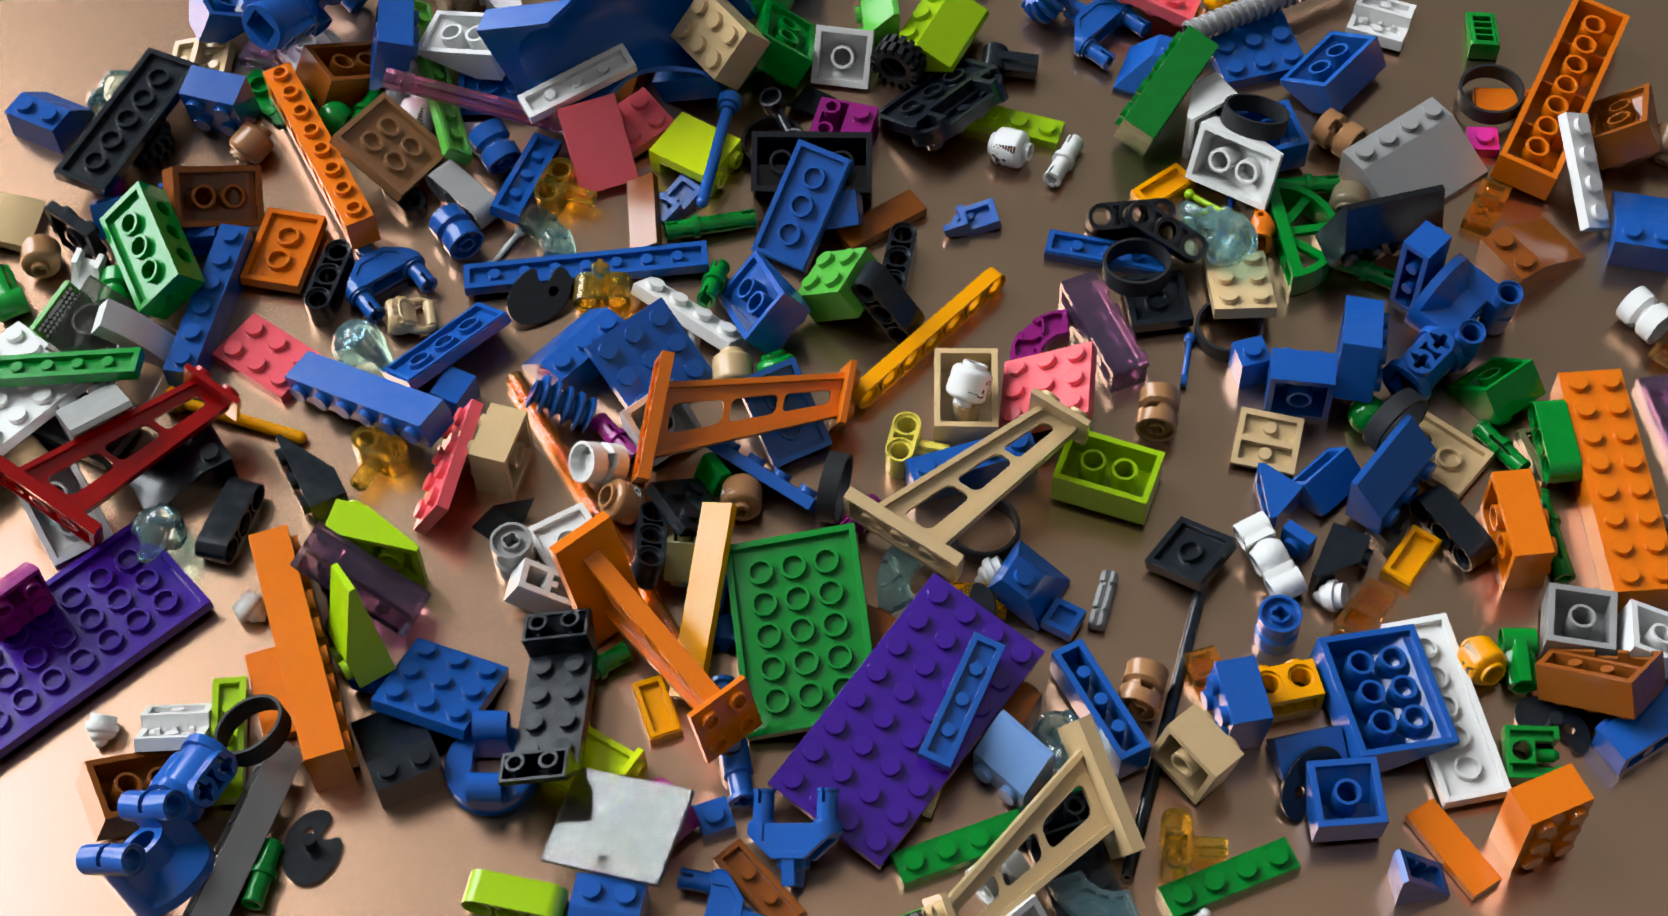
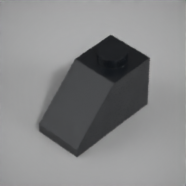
M1333 522L1312 572L1308 591L1311 593L1318 591L1322 584L1331 579H1337L1339 583L1355 580L1360 568L1367 569L1374 550L1368 549L1371 536Z

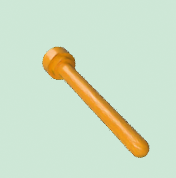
M170 386V387L166 390V392L169 391V390H171V389H173V388H175V387ZM191 399L169 412L175 414L185 412L186 410L195 412L203 407L204 403ZM240 413L237 421H234L226 414L217 418L218 420L271 436L280 434L298 444H303L307 441V435L303 431Z

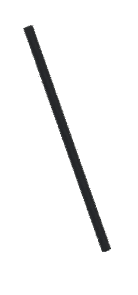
M1208 584L1202 592L1194 589L1155 742L1166 726L1176 717L1209 588ZM1152 757L1135 817V823L1143 842L1162 768ZM1141 851L1125 856L1120 875L1122 879L1126 881L1134 880Z

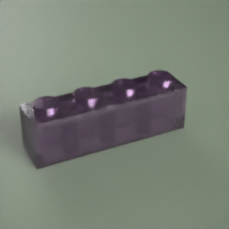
M1094 270L1061 281L1059 302L1063 309H1068V318L1082 343L1094 342L1097 348L1096 367L1110 392L1114 393L1145 382L1147 368L1150 366L1148 355L1144 350L1139 349L1134 331L1124 323L1121 309L1117 303L1113 304L1110 299L1106 283L1103 280H1099Z
M319 521L290 563V566L329 591L331 565L338 563L355 587L369 616L401 637L406 635L432 595Z

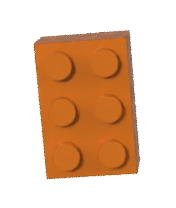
M1531 468L1492 472L1480 506L1486 531L1493 538L1498 551L1494 561L1503 591L1542 587L1547 574L1551 572L1553 557L1557 556L1558 553L1556 538L1554 536L1551 537L1548 529L1550 522L1549 513L1546 508H1542L1540 501L1541 486L1539 481L1534 480Z
M1567 764L1510 788L1489 837L1511 872L1522 867L1525 870H1529L1540 864L1543 858L1552 854L1556 857L1562 856L1574 847L1573 843L1581 832L1584 820L1589 816L1588 812L1595 798L1573 764Z

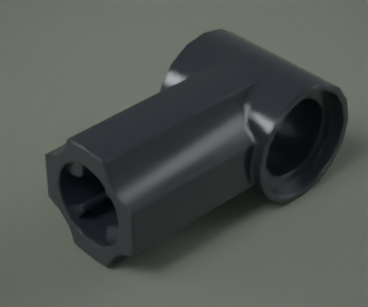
M991 42L984 46L981 61L998 66L1002 78L1009 76L1036 80L1039 55L1009 51L1005 45Z

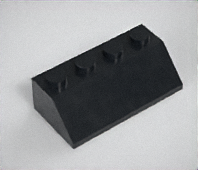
M752 131L751 193L753 195H775L798 139L853 160L855 164L843 191L855 189L862 196H872L873 132Z
M1441 184L1344 205L1315 235L1329 267L1343 265L1346 268L1357 264L1361 260L1367 259L1368 262H1373L1388 254H1392L1394 257L1399 256L1403 242L1426 220L1443 229L1445 188Z

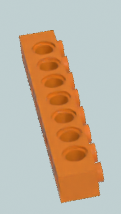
M287 62L263 71L269 96L352 250L380 240L381 237L374 213L340 152L329 143L331 136L291 63Z

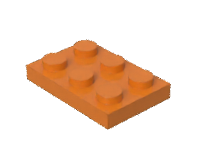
M268 207L240 274L241 284L300 294L327 227L326 216Z

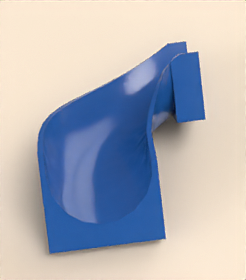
M557 0L554 2L486 9L476 30L519 95L621 43L624 44L635 62L637 71L573 104L612 93L615 94L632 78L656 72L652 83L664 102L719 98L720 92L725 90L720 82L715 81L708 73L699 70L700 65L670 36L693 0ZM728 0L747 20L757 16L758 12L751 0Z

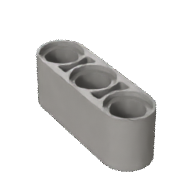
M449 159L425 176L426 184L435 196L446 205L451 203L459 204L480 230L498 218L489 214L490 206L495 197L453 160Z

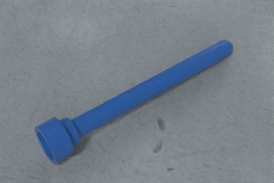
M723 90L720 92L717 101L720 116L696 204L700 208L707 207L730 121L732 116L738 113L741 107L742 97L733 90Z

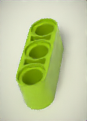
M474 869L471 871L461 906L466 911L481 916H563L570 893L564 887L554 883L484 869Z

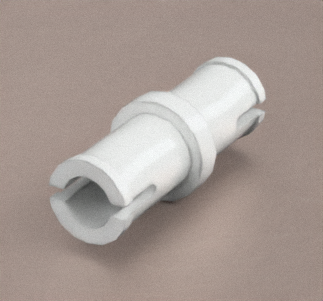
M1069 134L1061 149L1053 154L1052 163L1043 175V180L1048 186L1054 187L1056 185L1058 187L1067 171H1071L1075 166V158L1084 146V141L1080 136L1076 134L1071 136Z

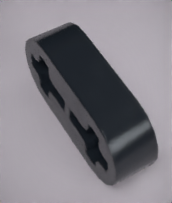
M416 186L398 202L382 189L386 201L407 220L416 221L427 215L428 205L426 197Z

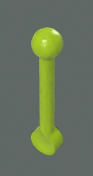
M1187 189L1184 192L1186 200H1194L1225 216L1226 221L1229 223L1237 221L1238 214L1235 210L1227 211L1196 195L1193 189Z

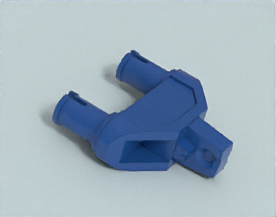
M1069 0V3L1064 6L1063 16L1074 26V55L1080 59L1088 58L1104 70L1111 67L1115 60V54L1100 46L1099 44L1119 27L1125 26L1141 38H1144L1152 28V22L1134 12L1132 5L1122 4L1117 0H1093L1089 5H1085L1078 0Z
M365 245L355 249V255L358 260L355 262L348 279L345 295L348 303L353 307L359 308L369 323H377L373 314L380 321L385 316V310L374 297L407 278H411L424 294L429 293L425 286L426 284L433 291L438 281L425 267V259L416 250L405 247L382 246L374 251L369 245Z
M769 788L753 789V820H749L747 824V834L771 859L777 860V868L781 869L783 887H804L805 869H809L810 861H817L842 836L843 824L838 820L839 788H817V818L813 820V823H777V821H774L776 790Z
M685 867L680 868L679 873L681 875H678L677 879L678 890L683 889L707 894L708 901L704 916H765L753 913V908L745 906L741 893L725 869L717 868L716 870L713 869L712 872H705Z

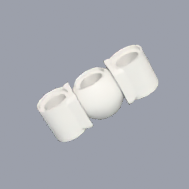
M1259 511L1232 525L1238 543L1245 551L1247 557L1250 558L1257 574L1263 578V583L1270 596L1285 595L1293 599L1308 591V586L1302 573L1294 564V561L1290 559L1282 541L1276 538V532L1263 511Z

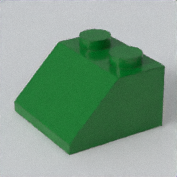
M1494 356L1446 387L1448 392L1479 422L1486 419L1489 423L1496 426L1508 423L1512 420V415L1520 410L1528 409L1530 401H1535L1546 394L1533 359Z

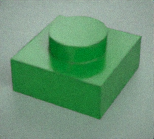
M714 452L703 454L693 477H699L712 496L716 498L721 496L722 484L730 477L731 473Z

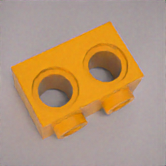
M1313 658L1306 660L1291 659L1284 664L1270 667L1268 665L1258 666L1264 687L1273 692L1267 693L1274 719L1321 710L1325 691ZM1293 682H1301L1306 686H1297Z

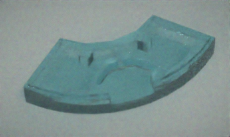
M529 204L520 220L519 231L528 233L537 239L543 247L544 256L573 254L576 252L572 233L557 221L558 217L541 207Z
M893 545L883 556L876 577V596L879 607L884 608L890 614L908 606L913 600L910 580L915 571L924 565Z
M1082 870L1053 879L1047 885L1056 902L1071 916H1140L1129 890L1110 891L1101 889L1091 883Z

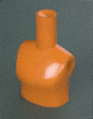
M1254 207V214L1249 225V250H1264L1266 255L1274 241L1276 226L1266 211Z

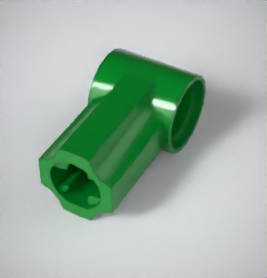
M0 263V321L2 323L31 312L21 287L17 285L16 278L9 264L4 265Z
M1500 627L1497 645L1506 654L1508 660L1505 673L1507 690L1517 695H1526L1529 692L1537 691L1535 663L1538 652V635L1536 628Z

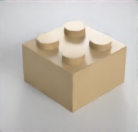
M491 402L486 414L483 413L480 416L478 432L475 439L469 441L466 456L470 461V474L474 478L476 490L513 498L534 450L527 411Z
M1196 702L1166 726L1150 751L1152 759L1195 805L1225 781L1244 755L1236 740L1226 735L1215 723L1213 716L1208 711L1203 710Z

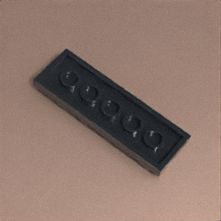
M149 47L53 171L55 178L107 197L181 98L178 93L191 65L199 66V64Z

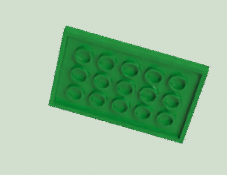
M855 523L730 545L726 573L739 676L743 675L746 677L762 721L761 726L746 736L749 741L808 732L873 650Z

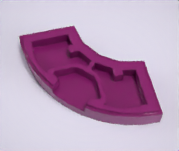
M1068 309L1051 311L1034 318L1031 324L1016 335L1011 346L1009 361L1043 353L1056 343L1069 341Z

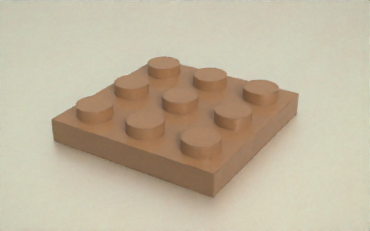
M385 92L380 94L338 130L329 141L333 147L397 202L445 159L442 155L438 138Z

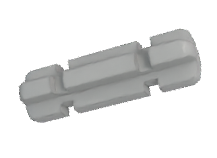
M1104 570L1101 573L1088 620V627L1092 630L1103 631L1106 628L1119 574L1115 571Z

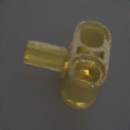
M563 157L555 158L548 163L534 187L538 214L547 219L558 217L569 202L589 208L594 207L598 197L597 192L576 186L573 163Z
M597 259V262L591 264V272H581L575 276L573 306L577 311L583 313L588 309L608 307L613 312H625L631 308L632 278L624 272H610L609 264L605 263L603 259Z
M361 426L352 433V446L356 459L361 464L350 479V485L356 491H366L378 473L397 479L406 476L410 472L412 463L404 440L396 436H390L372 426Z
M1174 807L1169 808L1162 814L1158 832V871L1165 881L1170 883L1189 875L1191 862H1193L1194 857H1227V839L1225 837L1194 836L1192 818L1186 810ZM1168 827H1179L1180 829H1182V832H1172L1168 829ZM1176 858L1181 860L1183 864L1174 865L1168 859Z

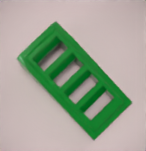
M1466 12L1467 59L1497 60L1500 50V38L1495 13Z

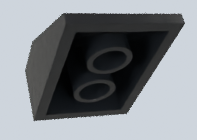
M209 424L132 481L130 485L152 523L223 488L231 476L239 477L232 458L212 424Z
M380 712L350 723L383 810L447 785L444 776L445 771L428 728Z

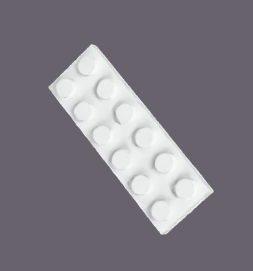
M1440 613L1381 624L1380 629L1414 624L1460 740L1457 746L1424 757L1442 808L1448 809L1505 798L1508 790L1512 787L1471 678L1457 658L1459 646L1447 614Z

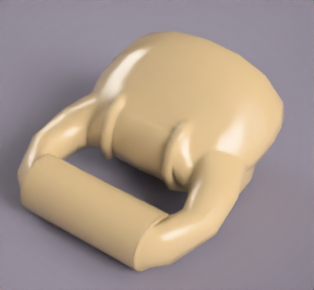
M398 295L385 302L386 326L388 333L392 335H404L407 333L428 334L438 328L435 303L430 299L422 297L407 298L406 296ZM415 306H423L426 326L418 325Z

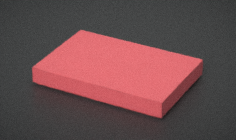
M614 93L556 109L581 196L623 185L627 181L639 177Z

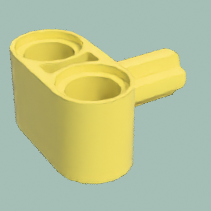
M901 412L893 419L886 443V471L893 478L904 479L905 459L949 448L950 445L923 440L919 416L912 412Z

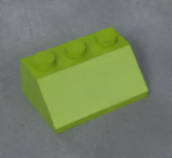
M921 0L898 36L899 38L902 35L907 36L906 40L908 42L912 39L915 41V47L920 46L922 48L920 53L926 54L925 60L927 61L923 72H953L990 13L988 9L974 0Z

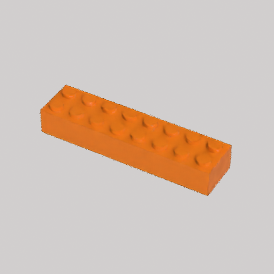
M1572 0L1489 177L1546 201L1566 160L1558 116L1565 112H1588L1631 16L1594 0Z
M1622 369L1557 373L1550 397L1551 400L1564 399L1566 401L1580 452L1582 477L1580 481L1573 482L1600 589L1618 592L1617 612H1621L1630 599L1658 609H1668V535Z
M287 524L248 535L303 760L316 792L356 781L354 767L360 765L355 747L351 741V730L347 717L344 714V703L340 690L337 687L335 669L330 660L328 642L321 626L323 625L318 606H316L315 592L311 579H309V569L298 535L291 537Z

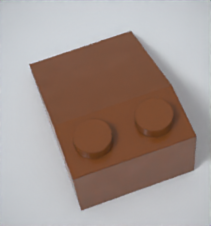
M371 41L304 45L296 74L321 107L331 101L343 102L350 106L364 98L370 87ZM390 82L387 83L386 85L382 86V87L379 88V89H381V90L386 89V88L388 87V85L390 84Z
M1650 82L1592 102L1590 124L1597 161L1601 171L1608 168L1618 169L1629 161L1638 158L1641 160L1648 159L1657 152H1660L1661 136Z
M261 165L172 166L162 170L163 189L169 197L182 228L212 226L219 228L221 223L245 227L261 226L264 219Z
M1546 218L1503 226L1481 239L1475 263L1498 284L1504 280H1513L1519 283L1524 290V297L1585 262L1586 257Z
M181 750L133 752L83 762L75 786L96 842L129 836L140 829L136 822L124 821L119 816L117 810L119 797L128 790H148L150 782L169 757Z

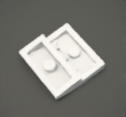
M1357 0L1345 32L1377 36L1381 47L1400 52L1417 5L1399 0Z
M212 703L148 705L140 715L141 729L134 738L135 752L181 750L183 742L193 733L205 734L210 737Z

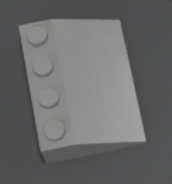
M1433 97L1343 150L1338 170L1339 176L1344 181L1355 180L1366 186L1370 192V200L1443 184L1445 188L1444 202L1484 178L1489 172L1454 116Z

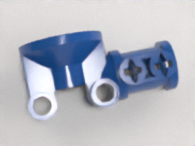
M246 0L240 8L243 11L241 16L242 25L249 39L259 48L266 51L278 48L280 52H284L312 34L316 37L329 27L333 19L324 10L326 5H338L341 3L353 14L368 0Z
M1461 253L1452 258L1425 287L1404 319L1408 326L1418 332L1414 337V344L1399 359L1391 360L1382 369L1383 383L1392 396L1401 391L1402 386L1409 384L1425 400H1428L1431 396V389L1447 373L1461 374L1465 372L1484 341L1486 333L1489 335H1499L1504 332L1524 298L1522 286L1513 280H1504L1498 284Z
M200 733L190 734L183 742L181 751L173 753L152 779L148 790H128L119 797L117 803L119 816L124 821L136 822L140 829L128 837L124 843L83 844L78 849L75 858L76 867L79 872L88 876H101L134 916H161L182 905L200 889L214 867L215 851L193 824H196L205 812L204 808L210 807L216 802L234 778L238 767L235 755L212 737Z

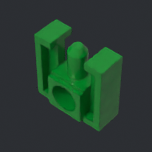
M1504 725L1501 730L1502 759L1511 785H1520L1562 767L1559 765L1556 768L1537 767V762L1554 763L1559 760L1560 754L1555 749L1536 748V744H1550V746L1555 747L1560 740L1559 726ZM1513 750L1524 752L1528 759H1518L1514 755Z

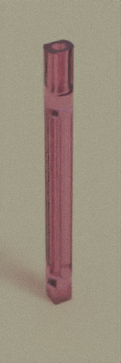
M387 68L383 76V88L563 134L557 112L531 124L520 103L514 100Z

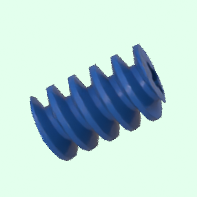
M546 374L541 380H539V376L528 394L524 407L528 408L535 402L537 403V414L547 408V419L550 420L553 416L559 414V425H562L569 419L571 420L570 430L573 431L581 425V434H583L595 413L597 399L591 397L585 403V392L581 391L574 397L575 389L573 386H568L562 391L563 382L561 380H557L551 386V375Z

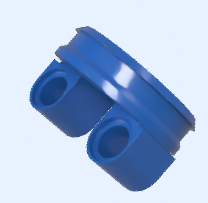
M474 710L472 730L464 741L456 739L447 752L444 762V776L449 792L453 799L467 811L486 816L504 814L522 805L535 790L537 783L499 786V772H475L477 757L502 758V753L515 751L518 729L511 727L510 711Z

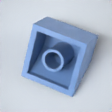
M1003 709L974 750L973 770L977 777L984 783L990 782L1007 804L1015 805L1018 808L1028 805L1052 778L1054 753Z

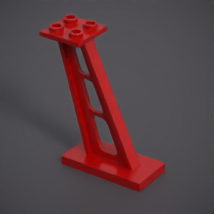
M187 362L183 369V384L20 467L0 455V484L95 548L104 540L103 528L101 523L88 514L223 414L237 421L241 410V399L238 398L239 393L227 384L221 386L212 380V374L202 366L197 365L194 367ZM191 399H199L204 403L203 407L172 428L166 429L155 422V419ZM140 427H150L159 434L156 439L126 459H118L105 449L106 446ZM91 455H99L113 465L111 470L75 494H66L49 482L53 475Z

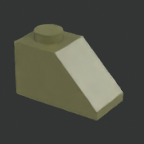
M668 527L663 580L670 581L669 584L673 586L687 587L697 535L679 537L672 527Z

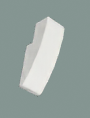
M109 298L99 306L91 331L92 335L117 344L116 348L142 347L146 355L144 361L162 369L175 339L173 334L156 322Z

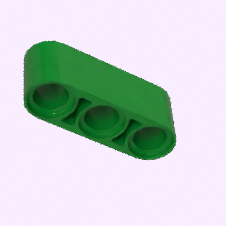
M1564 399L1530 401L1528 420L1544 482L1580 481L1582 477V461L1566 401Z

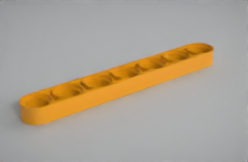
M994 267L985 270L862 376L857 389H852L850 401L855 402L861 409L870 406L930 354L934 348L938 347L1002 290L1006 282V276Z

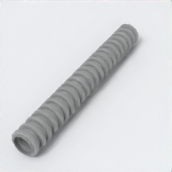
M1305 0L1234 1L1229 5L1222 6V8H1216L1214 11H1209L1206 14L1199 15V17L1184 21L1182 33L1190 25L1211 39L1213 36H1219L1221 33L1228 32L1229 29L1234 30L1237 26H1244L1245 23L1249 24L1253 20H1259L1260 17L1263 18L1268 14H1274L1276 11L1289 8L1291 5H1296L1298 2Z

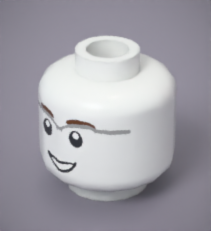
M966 358L963 360V363L960 362L953 365L946 385V391L954 397V404L971 409L972 404H982L986 401L993 380L992 375L987 371V365Z

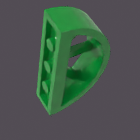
M1275 182L1266 212L1275 222L1276 234L1273 242L1289 296H1293L1317 287L1331 273L1333 267H1329L1323 252L1296 237L1316 235L1335 215V212L1323 198L1311 190L1291 183ZM1285 208L1291 209V211L1287 214ZM1301 214L1316 223L1291 227ZM1298 251L1317 262L1303 268Z

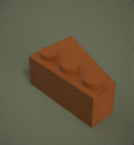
M1551 648L1535 663L1538 700L1552 702L1557 706L1581 708L1591 713L1600 712L1614 715L1624 720H1635L1666 687L1663 651H1652L1651 657L1630 656L1629 650H1618L1617 656L1596 655V649Z

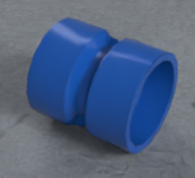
M493 118L482 122L468 135V139L475 151L481 154L480 160L489 174H499L510 169L516 164L522 154L515 141L508 140L510 133L500 118Z
M447 204L439 208L430 218V231L438 241L443 243L444 249L454 260L468 259L482 247L484 242L483 233L471 221L469 215L459 204Z
M1272 595L1260 604L1253 637L1255 644L1261 651L1272 656H1281L1289 653L1295 647L1303 617L1302 609L1297 601L1285 595Z

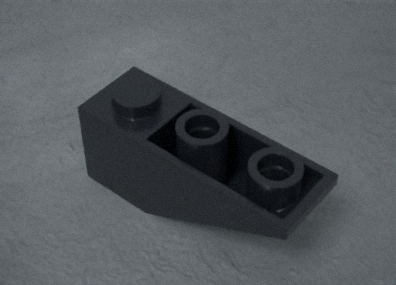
M276 435L275 438L279 448L274 450V453L281 468L287 466L290 471L285 475L292 491L299 490L301 494L300 497H297L303 514L307 515L310 513L315 524L327 520L336 499L349 500L335 468L282 435Z

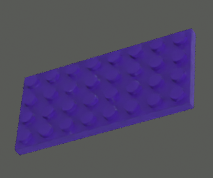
M137 519L48 579L46 583L57 603L51 606L45 614L37 616L23 626L17 634L9 636L3 642H0V759L214 608L210 599Z
M933 573L769 780L768 787L775 789L776 793L813 820L817 818V788H839L838 820L843 824V833L839 840L880 870L891 853L894 852L928 805L1041 660L1045 651L939 575ZM975 631L1006 645L954 763L950 771L917 756Z

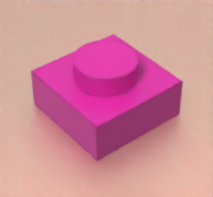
M1467 127L1465 135L1479 157L1499 156L1500 145L1497 127Z

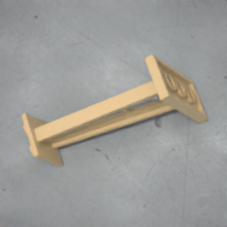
M1034 387L1030 396L1029 410L883 501L878 503L850 486L843 496L844 515L952 582H957L963 573L964 555L949 545L1068 441L1072 439L1084 446L1087 442L1091 420L1087 419V414L1081 409L1074 406L1069 408L1059 402L1060 399L1054 393L1048 390L1040 391ZM1039 425H1047L1053 429L1052 432L1022 456H1015L1005 450L1007 446ZM993 456H1000L1010 462V465L979 490H973L959 481V478ZM945 488H955L967 496V500L932 528H924L906 516L909 511Z
M1091 714L1057 729L1069 759L949 894L945 891L922 899L924 907L921 911L923 916H958L960 909L990 877L995 881L998 895L975 916H1006L1100 840H1103L1111 860L1146 848ZM1076 787H1080L1090 808L1089 816L1059 844L1051 847L1043 832L1044 821ZM1031 834L1035 835L1042 852L1040 860L1010 886L1006 885L1001 874L1002 865Z

